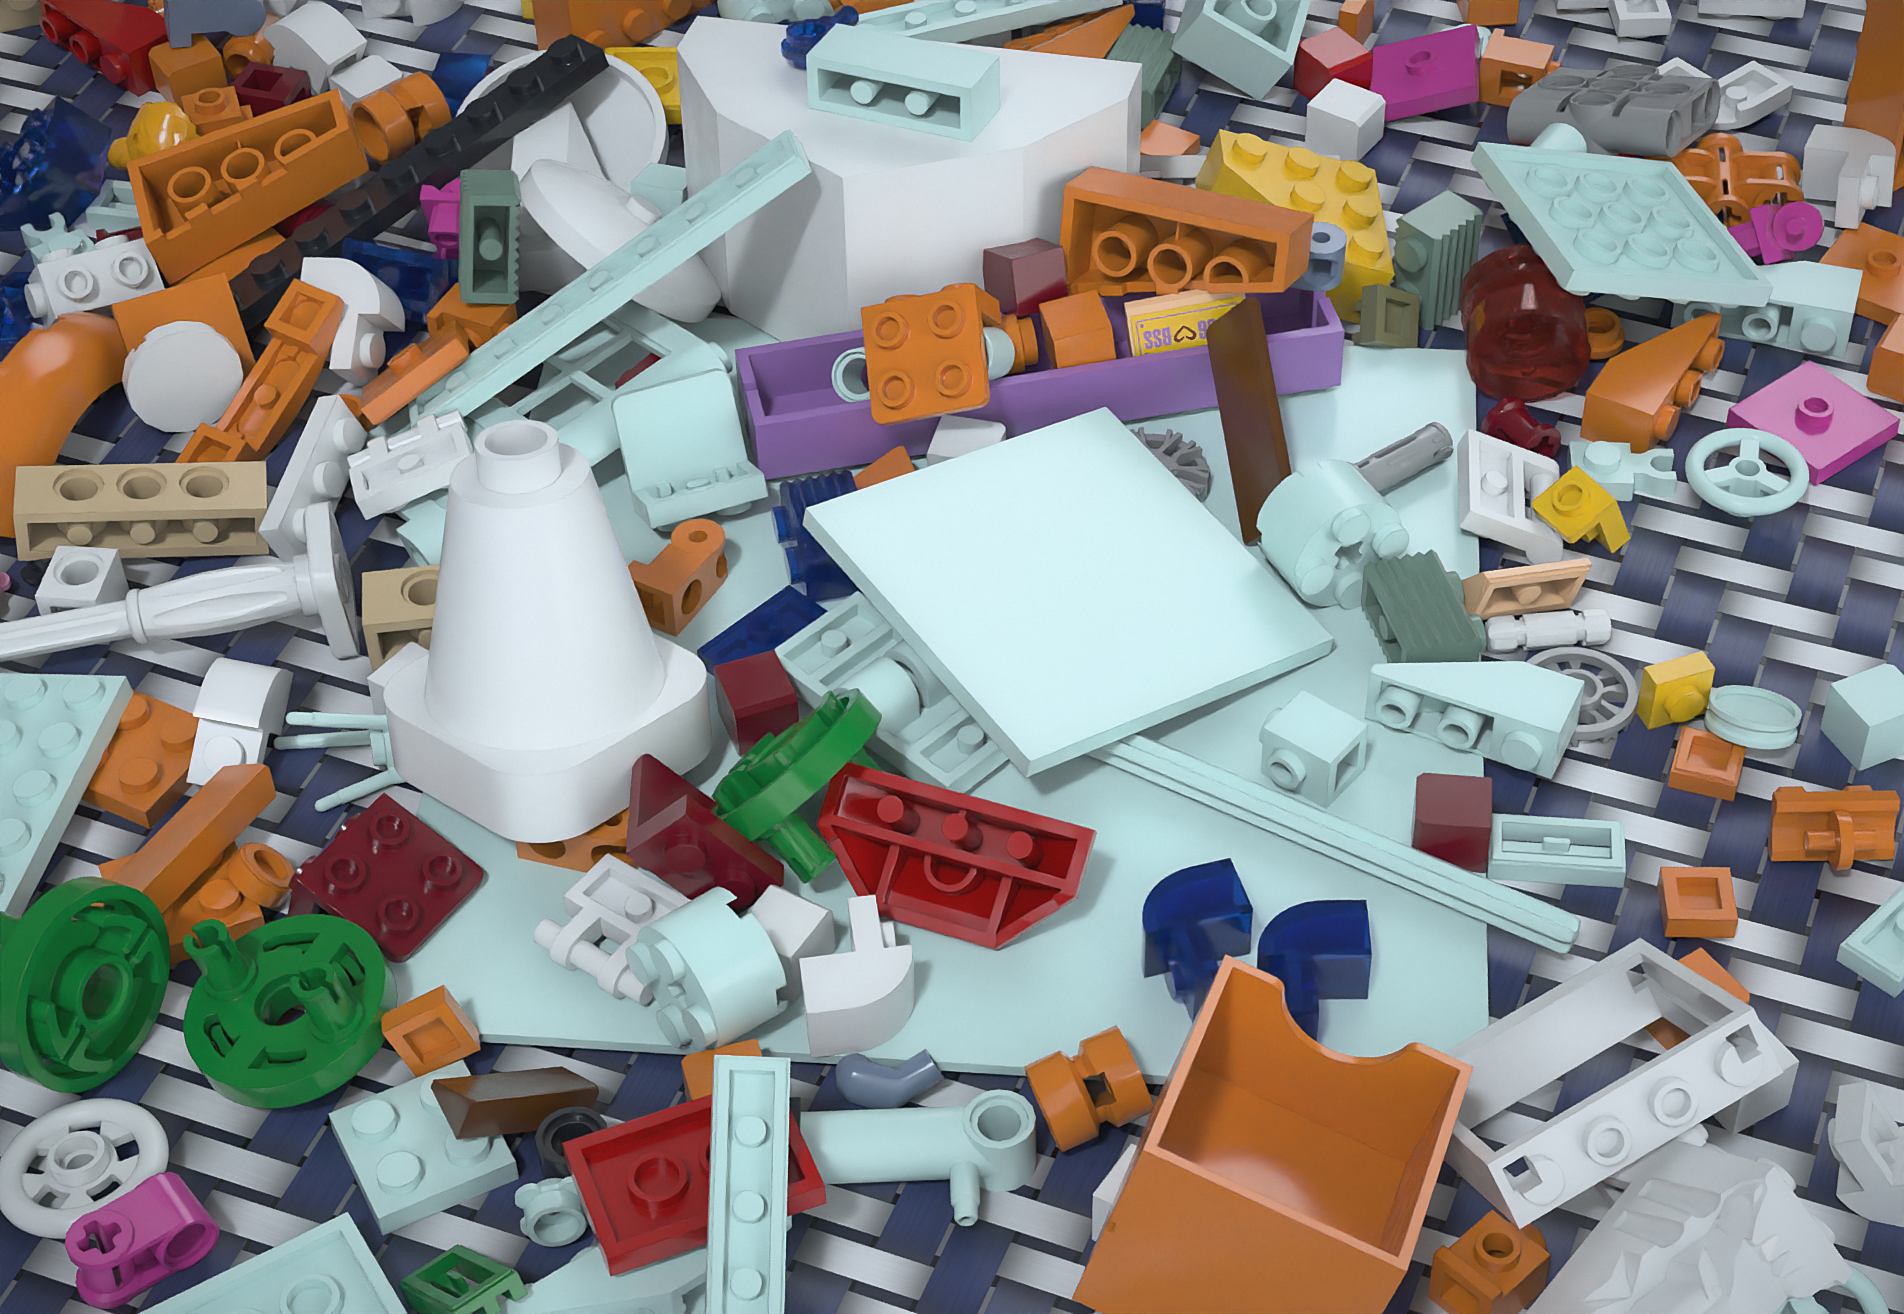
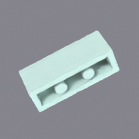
M836 23L806 55L808 106L810 109L972 142L1000 110L999 55Z

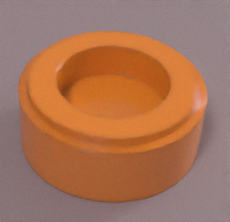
M245 843L227 865V873L234 886L244 896L259 905L269 908L279 907L292 893L288 885L295 873L294 868L282 854L265 844Z

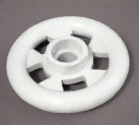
M86 1099L55 1108L28 1124L15 1136L0 1159V1210L13 1225L27 1233L46 1238L65 1239L72 1223L82 1215L98 1210L135 1189L137 1185L147 1178L158 1173H165L169 1157L166 1133L158 1120L149 1111L141 1106L119 1099ZM92 1127H101L100 1135L91 1131H78ZM136 1140L139 1154L119 1161L115 1147ZM37 1155L47 1156V1164L43 1174L26 1173ZM113 1181H117L121 1185L100 1200L94 1202L90 1198L106 1189ZM48 1192L66 1199L58 1209L47 1208L37 1203Z

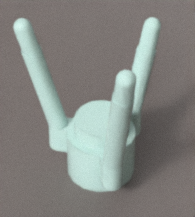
M290 712L286 716V721L291 725L369 730L278 737L274 740V747L279 750L370 744L374 766L387 765V771L316 801L315 809L318 812H324L338 805H343L388 785L406 782L398 775L394 768L386 714Z

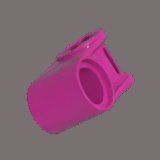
M165 1172L147 1178L137 1185L135 1189L98 1210L82 1215L72 1223L67 1231L65 1247L70 1261L78 1267L75 1283L81 1299L89 1306L109 1309L127 1304L138 1294L203 1260L215 1247L219 1238L220 1228L180 1176L172 1172ZM93 1233L98 1249L91 1248L89 1236ZM112 1269L119 1270L121 1276V1283L119 1285H116Z

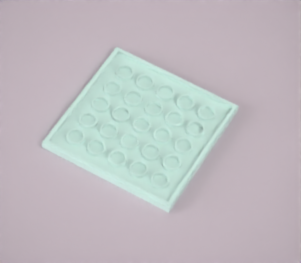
M1106 406L810 506L805 510L803 526L1025 777L1326 656L1330 653L1335 639Z

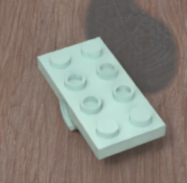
M859 591L853 593L775 648V652L796 695L815 709L821 703L822 696L829 690L838 697L846 691L859 688L882 714L878 727L864 745L913 780L964 793L1009 759L870 600Z

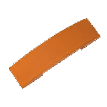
M294 278L264 324V327L273 336L267 348L217 425L212 427L201 422L175 463L262 461L289 428L317 381L334 341L344 301L335 294Z

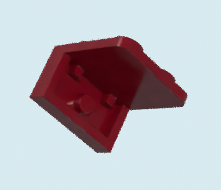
M647 753L642 755L632 767L626 855L633 859L639 867L650 871L690 900L695 899L712 888H724L737 897L726 904L736 915L754 905L770 885L779 887L784 885V865L711 813L717 805L713 799L652 755Z
M383 793L362 814L355 813L339 829L333 842L320 855L309 857L296 870L288 885L292 890L287 917L306 914L327 915L329 913L332 916L346 919L364 929L377 943L384 957L394 963H403L479 888L483 871L477 863L386 793Z

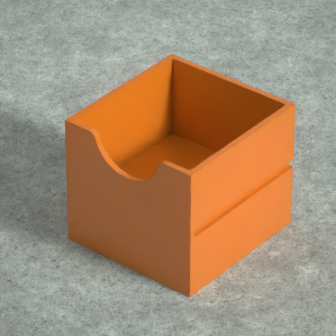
M1225 954L1154 1104L1072 1299L1103 1314H1382L1407 1273L1473 1067L1417 1042L1409 1043L1394 1053L1379 1057H1356L1331 1050L1313 1040L1296 1024L1285 1002L1284 985L1277 977Z

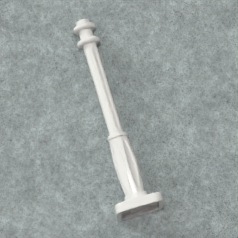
M327 501L311 504L306 507L304 512L307 553L294 555L293 562L237 566L202 572L142 590L132 589L127 593L126 600L0 623V662L134 637L135 641L139 644H147L152 640L215 635L250 628L304 612L306 617L320 615L330 649L336 658L340 659L359 655L353 579L331 504Z

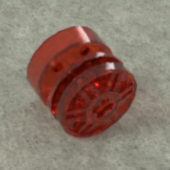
M1515 245L1496 250L1474 263L1462 280L1459 295L1461 324L1464 329L1465 361L1471 380L1487 395L1500 400L1509 396H1517L1524 403H1534L1554 398L1573 387L1588 369L1591 355V343L1588 324L1585 318L1583 296L1572 294L1560 287L1556 277L1542 258L1534 252L1531 245Z

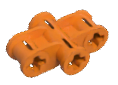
M1721 132L1707 135L1696 144L1694 149L1684 148L1672 158L1644 156L1642 158L1672 162L1717 218L1720 210H1722L1723 225L1727 228L1752 221L1749 209L1772 204V199L1775 196L1777 197V204H1781V207L1790 202H1805L1804 193L1798 186L1801 179V167L1794 156L1780 151H1743L1740 141L1731 134ZM1719 148L1724 149L1725 158L1722 162L1720 161ZM1778 166L1782 168L1783 174L1780 180H1778L1777 174Z

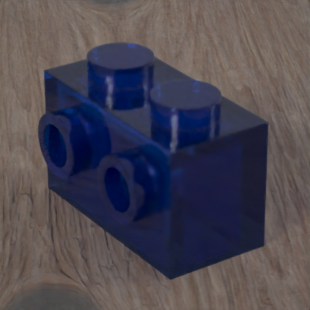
M344 238L341 258L359 264L389 286L399 298L403 309L411 311L410 319L413 321L427 324L426 315L456 282L459 283V257L376 239Z

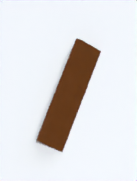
M1247 297L1207 328L1206 340L1242 539L1247 546H1258L1257 542L1261 543L1262 533L1256 527L1259 512L1272 491L1285 478L1292 475L1260 302L1259 300L1257 301L1256 297Z

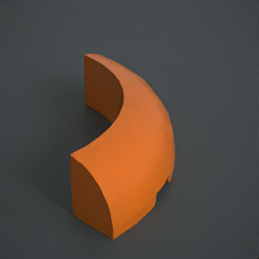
M74 311L62 313L57 316L58 322L49 328L32 329L0 363V536L16 538L13 518L16 466H54L68 435L89 405L111 386L122 382L127 354L115 319L92 312Z

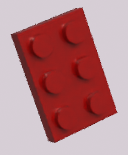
M712 1094L562 1143L565 1162L610 1277L707 1244ZM790 1107L787 1217L827 1203L825 1184Z

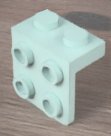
M714 368L620 393L612 399L611 411L634 510L651 529L658 527L660 531H673L682 522L714 511L718 515L738 514L752 507L751 501L768 497L764 473L748 461L730 377L723 370Z

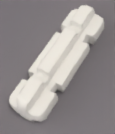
M1604 608L1582 609V613H1578V615H1575L1573 610L1522 614L1519 620H1515L1513 615L1495 616L1485 622L1487 648L1492 653L1514 652L1517 646H1521L1523 651L1573 647V644H1577V641H1580L1582 646L1601 645L1611 638V620L1608 611Z

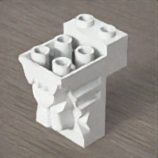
M1698 1123L1594 1185L1611 1206L1610 1210L1525 1314H1774L1786 1300H1801L1804 1297L1815 1294L1819 1290L1844 1285L1854 1272L1833 1244L1836 1238L1831 1229L1819 1218L1810 1214L1793 1192L1796 1189V1183L1788 1172L1767 1158L1757 1157L1754 1161L1728 1154L1720 1147L1707 1143L1708 1133L1704 1126Z

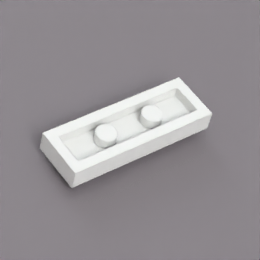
M338 394L318 398L259 527L258 532L282 562H293L294 555L307 553L304 512L306 507L311 504L329 501L333 513L335 512L350 478L349 469L351 467L347 457L360 452L368 437L367 432Z

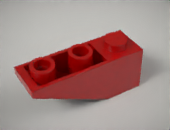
M38 0L42 16L39 18L40 26L50 42L59 44L73 53L80 62L91 65L103 73L113 84L121 85L137 97L156 88L148 53L152 47L169 42L164 17L148 7L107 0Z

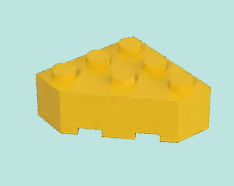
M1219 129L1195 180L1196 188L1315 214L1314 222H1328L1341 228L1347 236L1343 278L1337 287L1325 291V298L1330 299L1339 319L1360 324L1361 313L1354 312L1353 309L1354 304L1361 300L1362 287L1374 284L1389 286L1395 275L1375 169L1367 168L1362 163L1353 160L1341 161L1321 156L1304 147L1291 148L1264 141L1250 133L1237 134Z

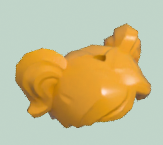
M166 101L145 102V104L141 105L135 119L132 121L127 137H122L112 142L108 150L107 159L111 167L120 171H127L126 162L200 136L196 134V125L190 121L188 115L183 113L176 103Z

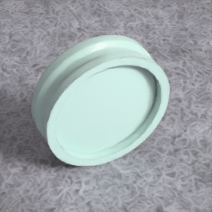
M1742 685L1723 686L1716 688L1710 693L1708 700L1709 708L1705 713L1704 723L1712 733L1720 738L1741 746L1768 750L1786 748L1795 742L1798 732L1796 727L1800 723L1802 713L1800 708L1788 698L1769 690Z

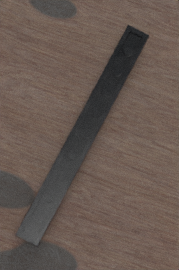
M573 34L556 40L548 47L545 53L527 66L510 73L505 82L484 97L470 102L462 113L447 124L427 133L422 142L400 158L393 159L384 164L380 172L357 189L344 193L339 197L335 205L317 218L297 227L292 236L270 252L254 258L245 270L228 281L245 333L273 312L294 278L301 279L304 257L347 259L421 204L420 194L422 185H431L440 191L447 183L459 177L460 171L470 169L608 68L609 64L603 49Z

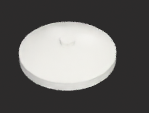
M547 50L521 56L491 72L469 93L456 116L462 113L470 102L487 95L505 82L510 73L527 66ZM604 53L609 67L563 101L571 100L605 179L630 193L631 181L648 164L652 162L665 165L669 150L668 126L660 98L650 82L631 65ZM514 136L470 169L511 170Z
M552 159L536 160L519 182L521 199L535 221L563 250L587 270L662 218L659 209L646 198L638 194L632 195L602 177L561 161ZM696 253L636 295L632 300L666 317L688 323H700L709 316L720 301L721 290L707 265Z

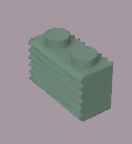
M1128 23L1103 59L1142 63L1141 129L1144 130L1153 120L1159 119L1163 107L1166 106V101L1169 100L1172 90L1178 84V79L1181 78L1183 56L1171 50L1176 32L1173 34L1169 29L1162 32L1159 27L1152 30L1148 25L1142 28L1139 24L1132 26Z
M465 169L460 171L458 279L460 301L514 304L519 299L518 268L520 267L519 235L521 234L520 202L522 199L518 175L513 170Z
M1448 189L1396 219L1399 227L1395 229L1398 236L1394 238L1396 244L1393 247L1395 275L1393 276L1394 282L1390 283L1393 288L1420 295L1418 326L1425 330H1433L1434 325H1441L1442 320H1449L1450 315H1457V310H1465V305H1473L1482 210Z
M1430 549L1424 555L1418 551L1413 557L1406 554L1401 559L1394 556L1391 560L1386 561L1382 558L1377 564L1369 561L1364 566L1361 594L1362 612L1365 611L1366 620H1369L1370 628L1374 630L1379 646H1382L1383 655H1386L1387 663L1478 662L1479 652H1484L1487 645L1483 621L1478 614L1469 615L1464 607V591L1461 579L1456 571L1446 572L1437 552Z

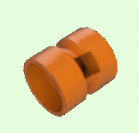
M420 71L391 84L387 92L380 90L353 103L350 109V114L359 131L364 150L376 163L382 166L393 159L400 158L415 147V145L422 142L427 133L444 126L452 120L450 109L443 93L427 74Z
M1117 1025L1080 1041L1078 1054L1073 1057L1059 1050L1023 1067L1037 1103L1061 1153L1098 1137L1100 1124L1105 1121L1118 1128L1151 1113L1154 1107L1141 1072ZM1100 1074L1107 1091L1091 1100L1083 1079Z

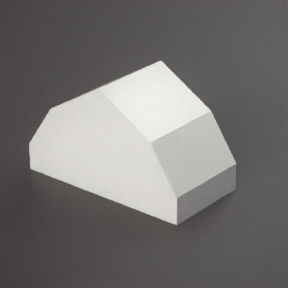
M697 16L677 46L688 199L785 130L788 131L790 129L802 143L809 162L811 173L697 252L713 274L721 290V297L730 313L781 342L863 329L861 308L885 303L886 299L893 296L905 294L920 296L939 292L943 287L955 283H974L985 291L982 271L983 249L1025 242L1036 237L1059 245L1064 185L1091 166L1140 176L1142 63L929 41L1000 56V110L972 142L810 109L808 106L806 55L830 30Z

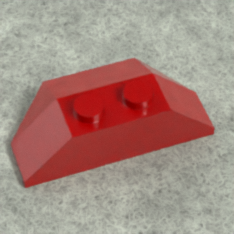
M847 762L830 779L817 821L818 828L831 849L836 853V858L858 897L875 895L879 917L997 951L1078 899L1097 835V831L1094 829Z

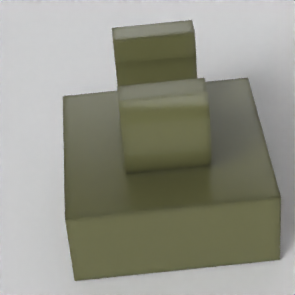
M1382 284L1362 287L1361 300L1354 304L1353 309L1354 312L1361 313L1360 332L1352 334V341L1370 347L1417 348L1420 295Z

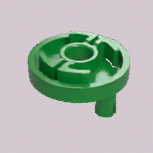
M859 688L846 691L838 697L829 690L822 696L819 706L802 721L793 724L776 738L771 732H768L729 770V774L723 777L711 796L717 803L711 813L750 841L755 839L758 842L766 840L786 861L792 871L799 877V880L803 884L808 883L811 878L817 877L832 863L836 853L813 831L797 810L800 805L827 783L847 762L885 772L863 747L878 727L882 714Z
M88 876L71 879L54 887L40 897L22 918L0 911V1059L12 1073L21 1079L52 1091L77 1093L104 1083L118 1073L137 1053L149 1035L160 1012L170 970V944L167 928L159 909L148 896L135 888L102 877ZM93 903H104L103 906H91ZM91 976L90 984L87 986L86 983Z
M296 915L272 921L233 941L223 922L216 919H208L195 924L191 928L202 943V948H200L193 936L185 935L183 943L185 951L192 957L202 972L191 992L184 1014L183 1030L185 1044L191 1058L207 1082L215 1091L230 1101L248 1107L264 1109L284 1108L312 1101L335 1090L355 1076L369 1063L384 1043L386 1037L382 1033L381 1019L384 1013L397 1008V984L390 965L379 946L357 924L331 915ZM348 951L359 960L365 974H363L355 960L347 954ZM299 1004L303 1005L306 1012L300 1018L285 1025L275 1026L278 1019L288 1009ZM216 1022L221 1023L220 1025L213 1026ZM210 1038H212L213 1042L215 1043L223 1057L216 1051L215 1046L210 1040ZM305 1058L303 1061L291 1063L293 1060Z

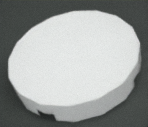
M176 321L156 327L144 336L146 341L139 345L136 352L133 348L125 359L122 382L131 408L146 424L164 432H190L196 430L201 422L208 425L214 423L223 416L241 388L244 375L239 355L231 342L223 335L217 333L213 327L202 322Z

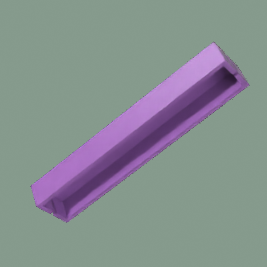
M1288 287L1284 292L1245 293V298L1256 297L1257 301L1259 300L1277 396L1341 385L1345 330L1330 299L1325 298V291H1308ZM1127 292L1123 296H1100V293H1098L1112 325L1116 360L1053 369L1045 349L1040 312L1016 317L1017 319L1030 317L1032 320L1038 347V364L1025 366L1024 373L990 380V400L986 406L947 415L1002 423L1006 428V440L1105 406L1120 421L1218 406L1208 345L1135 357L1130 356L1127 344L1124 303L1163 295H1156V292ZM1000 311L1001 316L1008 315V313ZM863 329L734 350L739 404L748 438H750L756 467L764 473L765 480L875 462L890 450L902 445L905 447L908 456L926 454L941 416L883 426L872 418L870 399L847 402L837 394L831 378L833 365L842 353L864 347ZM865 363L861 371V380L864 387L869 391L867 366Z

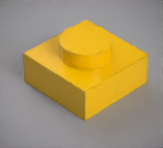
M1700 651L1644 667L1636 713L1648 730L1675 722H1685L1695 716L1706 713L1715 667L1705 653Z

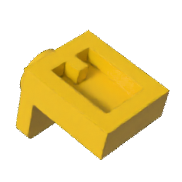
M1577 465L1566 472L1531 503L1534 512L1568 543H1574L1580 538L1590 542L1595 538L1613 554L1631 539L1617 500Z

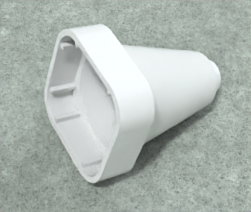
M511 420L492 425L481 431L474 440L475 452L461 460L451 473L430 650L425 656L397 671L388 680L384 688L383 697L394 768L403 780L504 838L526 843H548L581 835L628 808L630 803L632 767L642 755L646 753L652 755L680 776L701 763L710 752L713 742L707 671L701 659L683 647L653 633L587 458L577 449L559 443L558 433L552 426L535 420Z

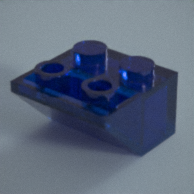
M58 95L51 100L43 111L35 108L24 121L20 130V137L13 144L5 142L0 147V232L21 231L20 227L29 223L35 230L51 229L49 215L56 212L63 216L66 227L69 228L100 195L112 129Z

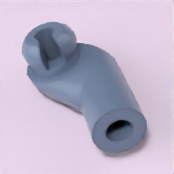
M926 1049L895 1069L869 1061L865 1055L859 1053L844 1056L835 1068L838 1092L850 1103L870 1109L900 1108L944 1079L942 1072Z

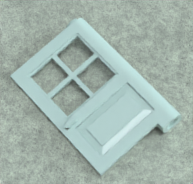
M631 299L601 320L620 332L619 334L573 365L556 354L551 355L541 363L557 372V376L511 407L493 396L463 417L468 429L466 434L470 439L474 453V440L481 431L501 422L528 420L523 416L524 414L572 382L600 401L557 430L559 443L566 444L580 451L587 458L590 467H592L620 448L611 411V401L617 394L714 368L721 369L728 374L733 370L732 363L725 351L716 342L712 341L707 344L704 340L654 310ZM631 341L636 342L661 358L615 391H611L585 374ZM731 381L732 390H733V394H734V398H735V397L738 396V394H737V392H736V390H735V387H734V385H733V383H732V381ZM408 406L368 432V437L362 450L368 448V441L385 435L388 440L411 430ZM449 488L437 489L410 501L404 508L395 512L406 521L396 531L417 567L440 564Z

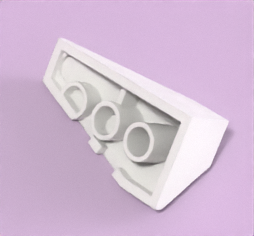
M571 100L561 101L514 136L511 170L518 175L519 182L533 162L539 159L561 161L605 179ZM521 201L519 290L524 292L564 288L588 270L563 250L540 227L525 207L523 201Z

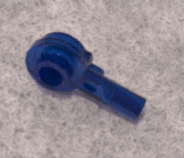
M845 5L831 16L805 19L802 22L789 25L786 28V38L780 43L782 56L793 61L795 67L807 69L806 55L836 23L856 26L859 22L858 12L854 7Z

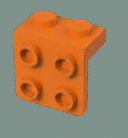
M955 283L943 287L939 292L920 296L913 294L897 295L886 299L885 303L861 308L871 414L874 421L883 426H891L978 409L987 405L990 400V387L983 326L1002 324L999 300L974 283Z

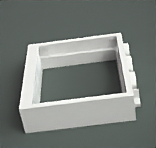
M1639 938L1443 1052L1473 1067L1443 1160L1513 1224L1521 1229L1783 1074L1784 1071L1753 1007ZM1641 963L1645 972L1642 975L1645 981L1632 987L1625 972ZM1660 1017H1664L1691 1035L1690 1038L1496 1152L1470 1131L1471 1128ZM1524 1157L1529 1170L1514 1177L1504 1169L1507 1165Z

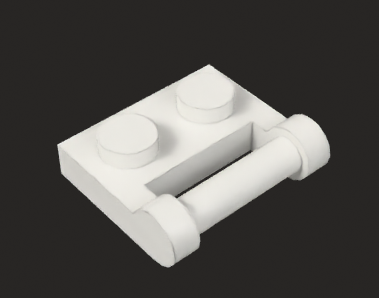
M1468 428L1457 444L1459 527L1471 531L1480 537L1490 538L1524 550L1528 560L1535 565L1559 562L1563 556V538L1534 512L1531 504L1536 497L1560 478L1559 465L1551 458ZM1524 487L1530 492L1531 520L1525 518Z

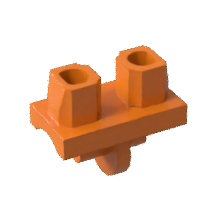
M1870 785L1846 786L1842 791L1811 792L1805 791L1803 786L1778 787L1772 795L1768 855L1771 861H1829L1833 870H1849L1853 860H1894V832L1896 817L1900 809V798L1896 790L1873 791Z

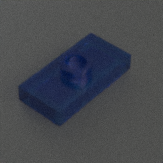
M788 585L697 649V656L704 663L706 671L714 676V666L774 650L828 611L791 585Z

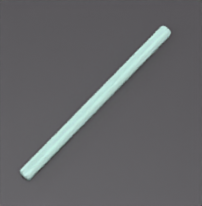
M1134 733L1085 753L1559 954H1567L1579 935L1581 920L1572 913L1141 734Z

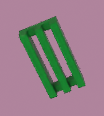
M458 1244L400 1280L401 1283L398 1284L408 1306L421 1314H472L473 1312L479 1314H498L502 1309L496 1297L502 1295L516 1302L528 1294L516 1270ZM454 1267H456L458 1273L455 1271H450L448 1274L446 1273ZM463 1277H465V1278H467V1279H469V1280H471V1281H473V1282H475V1283H477V1284H479V1285L476 1286V1287H473V1286L467 1284V1283L465 1282V1280H464Z

